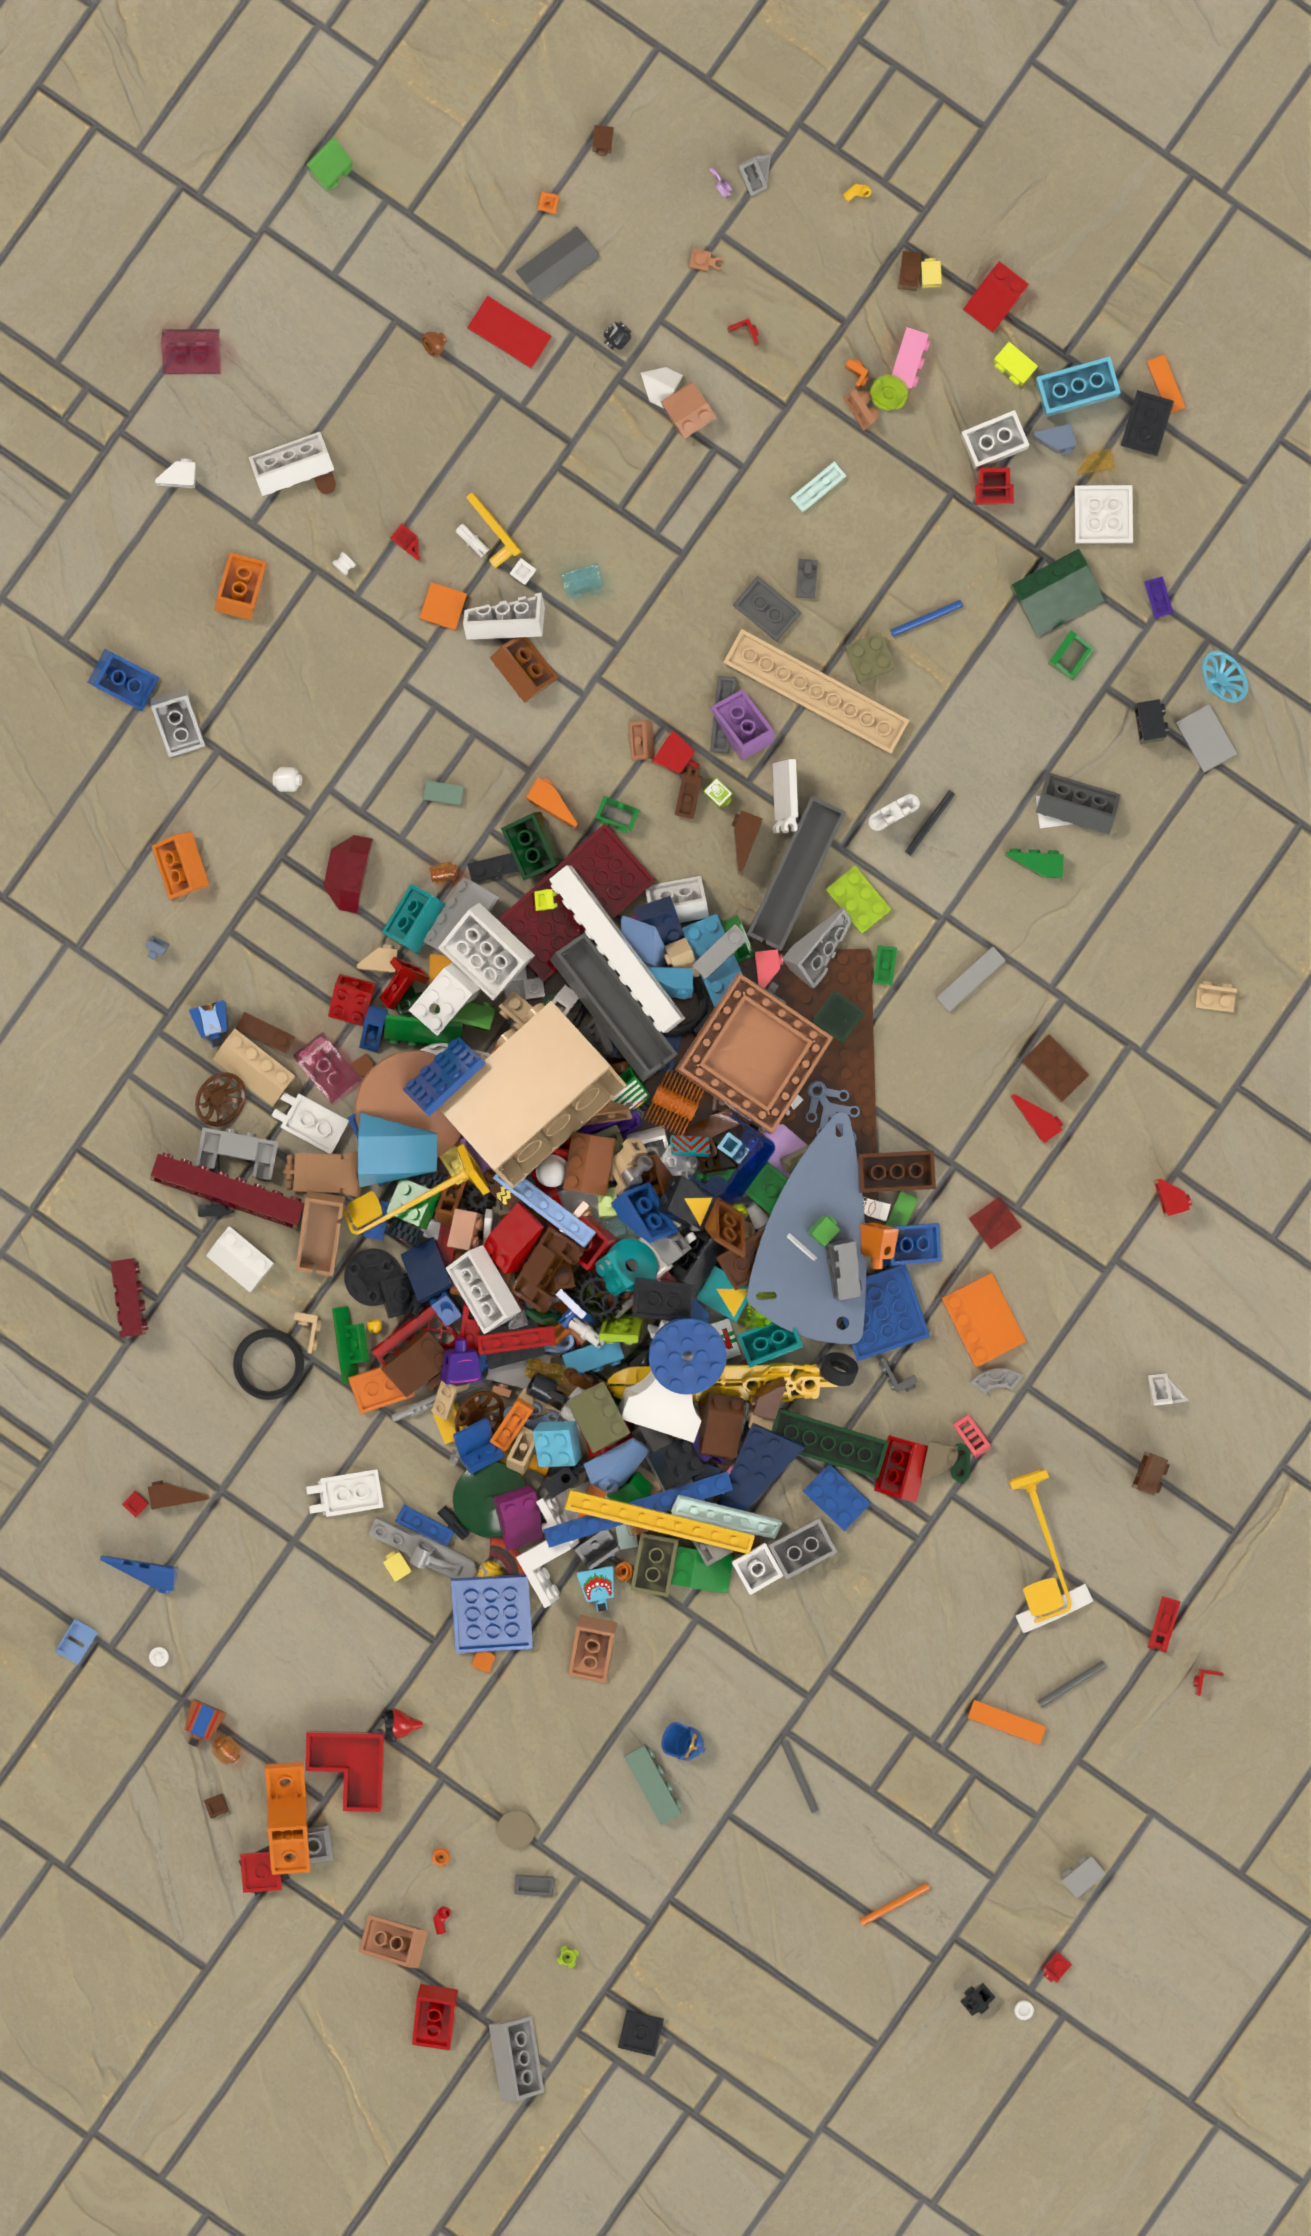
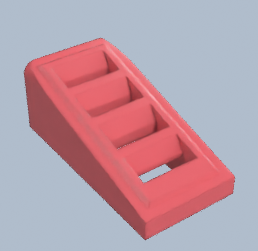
M969 1414L953 1424L975 1458L991 1449L989 1442ZM967 1423H970V1424H971L969 1427H967V1428L964 1429L963 1431L960 1429L961 1427H963V1426L966 1425ZM971 1430H975V1432L970 1434L968 1437L965 1436V1434H967ZM977 1436L980 1437L979 1439H977V1440L974 1441L973 1443H970V1442H969V1441H971L972 1439H974V1438L977 1437ZM982 1442L984 1443V1445H982V1446L979 1447L978 1449H976V1450L974 1449V1448H975L976 1446H978L980 1443H982Z

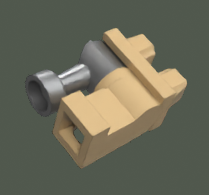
M626 1139L622 1144L624 1146L622 1150L613 1157L609 1180L617 1181L618 1184L614 1189L617 1195L642 1184L640 1175L643 1171H648L653 1166V1161L646 1156L648 1152L640 1139Z

